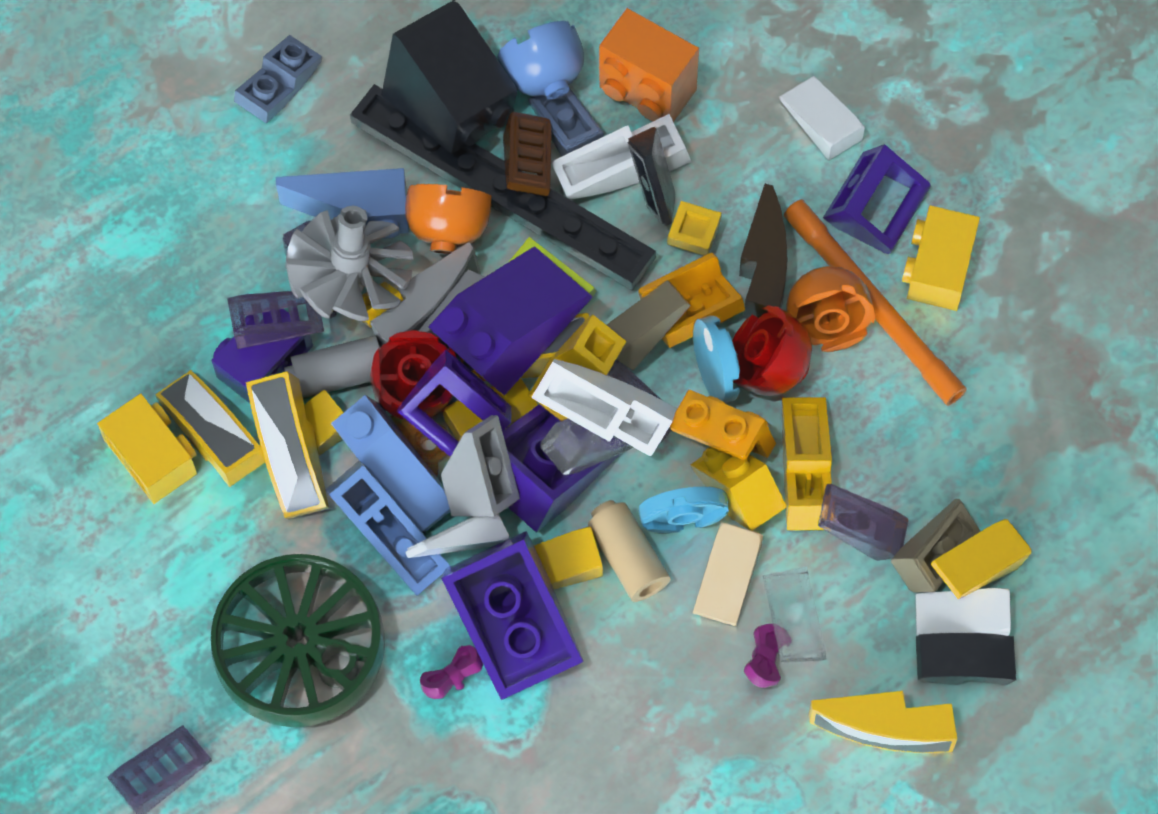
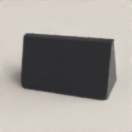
M651 127L628 138L629 142L627 143L646 207L662 224L667 226L672 223L675 190L658 131L655 127Z

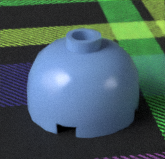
M568 21L550 22L528 30L530 39L518 45L516 38H513L499 50L497 55L498 61L518 91L535 97L545 95L548 100L559 98L569 92V84L577 79L584 64V50L575 26H570Z

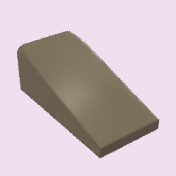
M665 281L607 324L608 327L626 340L616 360L632 370L640 364L691 306L671 282Z
M954 499L900 548L891 559V563L910 591L935 592L942 584L943 579L931 565L933 560L981 531L962 501Z

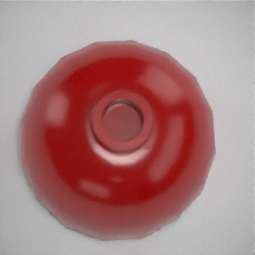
M766 306L763 309L768 312L759 318L753 314L748 317L732 340L740 368L739 379L733 380V383L757 395L777 396L786 393L806 377L810 367L812 344L806 328L795 317L780 307Z
M411 330L399 332L389 337V341L382 345L380 349L378 348L373 357L370 381L375 399L385 411L399 419L406 420L397 412L399 406L433 362L445 350L456 358L451 348L448 350L445 345L438 342L439 338L428 332ZM439 384L418 407L432 418L446 408L454 395Z

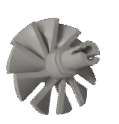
M347 206L341 210L339 216L331 220L328 211H323L313 218L302 232L298 229L294 231L287 250L286 269L294 296L297 299L304 297L320 316L329 319L333 310L354 320L366 321L369 320V316L361 294L364 287L367 289L372 309L394 308L400 303L398 297L377 284L371 276L385 277L401 289H405L412 279V270L386 268L378 261L385 258L413 260V252L402 241L395 242L383 249L370 248L373 242L399 231V227L394 223L384 221H369L367 223L366 210L358 206Z

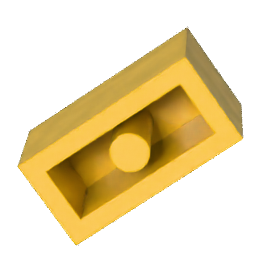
M929 205L926 221L917 219L911 244L919 246L917 257L907 258L902 282L910 283L907 295L908 300L954 311L958 310L980 217Z
M140 393L99 421L97 425L104 441L151 502L155 504L197 475L192 458L197 456V454L183 434L175 437L167 426L171 424V420L159 403L155 402L150 405Z

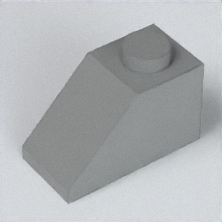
M498 415L489 416L463 434L441 473L444 491L452 516L494 517L520 499Z

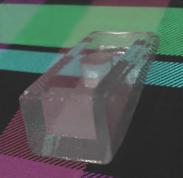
M572 420L555 423L541 442V449L563 475L578 473L633 448V446L614 435L609 442Z

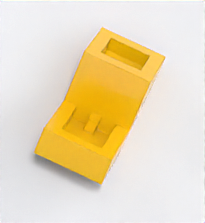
M595 315L589 316L547 362L528 396L532 398L554 359L576 364L607 375L624 347L626 340ZM535 400L537 403H539L542 407L548 410L560 421L568 419L567 417L561 415L560 413Z

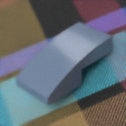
M287 36L263 56L262 68L235 90L234 102L263 122L268 123L303 87L321 63L322 56L293 36Z

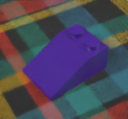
M534 246L458 293L428 328L505 396L593 297Z
M540 404L503 431L520 497L519 500L508 508L537 533L560 515L630 444L614 435L609 442L569 418L560 421Z
M527 531L445 569L441 579L501 700L584 661L548 574Z

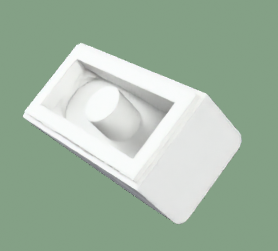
M815 76L780 96V101L828 161L863 140L864 125Z
M499 514L494 517H471L407 548L408 551L405 553L408 558L487 548L508 540L509 534Z
M1009 588L978 589L960 599L952 591L918 593L915 595L916 636L931 633H981L1005 636L1010 634Z

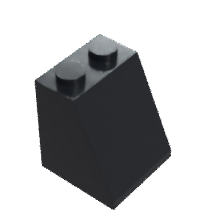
M453 0L393 33L381 95L450 154L466 145H474L486 133L507 125L510 114L515 112L514 104L518 89L459 3Z

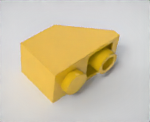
M709 447L703 452L702 457L690 464L694 473L706 487L719 488L727 493L728 516L748 530L753 531L787 507L767 465L751 455L747 459L741 460Z

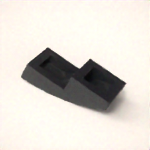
M931 633L916 636L917 675L919 681L960 685L966 680L1008 685L1016 680L1014 636L981 633Z

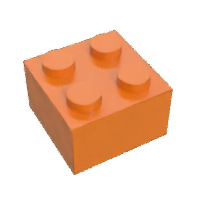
M626 8L599 45L600 88L611 99L618 102L625 101L636 107L645 118L651 121L670 114L674 122L697 90L699 47Z

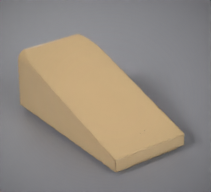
M720 523L693 614L732 626L737 625L762 547V534L731 524Z

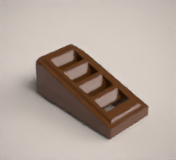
M513 112L509 116L503 134L506 187L510 190L548 196L551 182L550 119ZM518 170H520V171H525V172H530V173H536L537 175L529 174V173H523V172H518Z

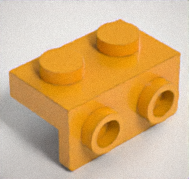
M709 253L638 290L641 300L668 280L691 305L663 336L662 340L669 348L693 337V327L697 319L716 316L721 320L720 323L745 311L743 298L722 275L719 260L714 253Z
M692 390L687 391L670 425L673 432L741 460L747 459L751 452L768 458L776 445L769 430L768 422L761 416L750 411H741L727 405L716 397H707Z

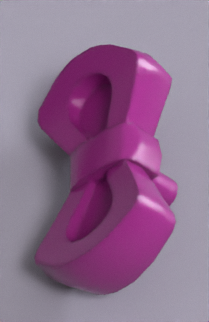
M765 624L758 626L754 630L753 635L756 647L752 652V659L744 668L747 678L754 685L761 688L777 685L781 680L775 662L777 654L785 650L790 644L788 635L780 626Z
M471 645L461 646L457 649L452 662L446 667L422 673L420 685L424 694L428 698L440 699L446 696L453 685L457 690L463 689L465 686L463 683L464 677L480 672L483 667V662L476 648Z

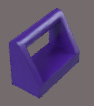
M884 144L862 153L823 218L834 228L885 254H890L929 191L931 184ZM886 176L910 189L882 233L864 218L861 213L883 177Z
M447 350L433 362L397 409V412L449 457L453 454L459 441L418 407L439 384L481 420H485L491 415H498L502 432L511 424V405Z

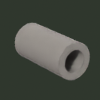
M376 335L291 356L292 366L284 367V370L299 378L303 399L316 396L323 390L328 393L371 382L370 373L373 357L379 348Z

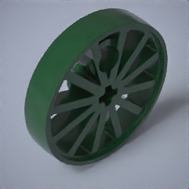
M290 554L274 557L244 572L231 584L221 598L215 611L211 628L213 664L217 676L230 698L250 715L267 723L286 727L317 725L332 720L351 709L373 685L381 668L385 650V633L380 611L366 586L355 574L339 563L309 554ZM310 573L298 614H296L286 574ZM327 576L342 583L343 585L313 613L314 603L323 577ZM276 577L286 617H283L254 588ZM354 596L360 599L367 610L363 613L327 622L337 610ZM245 598L271 624L231 614L237 604ZM360 629H372L371 645L369 648L350 644L343 639H333L338 635ZM232 630L263 639L223 650L225 631ZM303 637L306 638L307 643L305 645L297 643L294 648L291 647V640L299 642ZM341 654L349 658L348 665L342 670H334L325 666L326 661L333 655ZM267 656L240 683L234 680L227 669L230 665ZM358 661L365 663L360 672ZM313 665L318 669L319 676L326 685L332 688H340L342 692L329 700L319 703L310 666ZM281 668L270 704L250 695L273 671ZM297 669H300L309 706L300 708L283 707L291 679Z

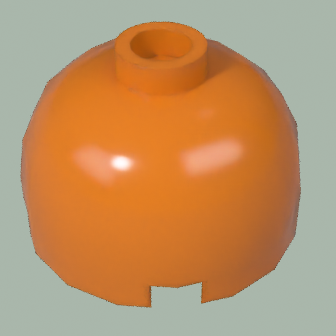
M411 185L407 191L405 201L406 220L411 232L419 240L431 244V252L450 254L457 247L463 246L468 242L473 244L481 238L488 226L492 196L485 192L463 187L460 192L447 190V185Z
M826 266L813 269L802 275L792 286L786 303V312L790 313L806 328L811 338V344H823L821 347L822 352L846 349L862 341L867 335L866 328L871 321L874 324L876 318L870 292L866 284L852 271L842 267Z

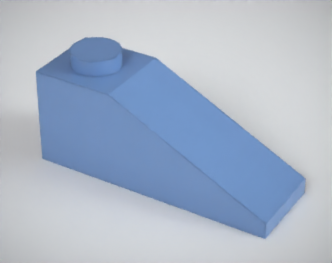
M404 168L275 177L281 205L314 217L323 211H328L330 220L339 216L343 208L358 206L366 210L367 223L369 221H384L394 223L399 227V231L384 237V239L409 233V225L405 214L407 186Z
M364 395L331 423L359 461L422 533H425L450 512L444 486L378 402Z
M361 462L355 463L325 489L416 596L442 575L446 568L451 567L441 554L407 557L405 553L408 551L407 548L427 538Z

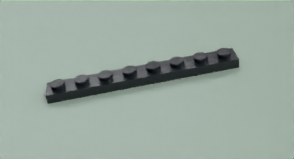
M375 84L350 114L352 124L459 188L474 189L491 195V207L630 290L635 288L656 259V250L551 188L548 196L507 189L505 161L477 144L472 146L466 145L450 154L381 95L382 88Z

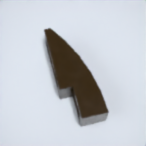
M766 183L764 184L740 260L739 276L751 279L745 299L744 318L746 319L752 314L759 318L764 313H767L768 311L763 309L766 306H776L782 309L788 262L786 231L774 187Z

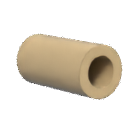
M613 500L600 504L591 512L593 518L588 522V527L591 526L595 540L633 602L642 601L661 591L670 582L671 578L627 504L624 502L615 503Z

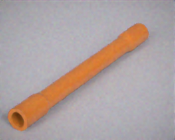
M800 199L790 205L784 212V218L803 240L817 251L829 266L842 267L852 271L866 284L870 292L876 317L875 320L918 368L923 379L947 406L960 399L967 388L949 367L934 355L828 232L825 224L805 201Z

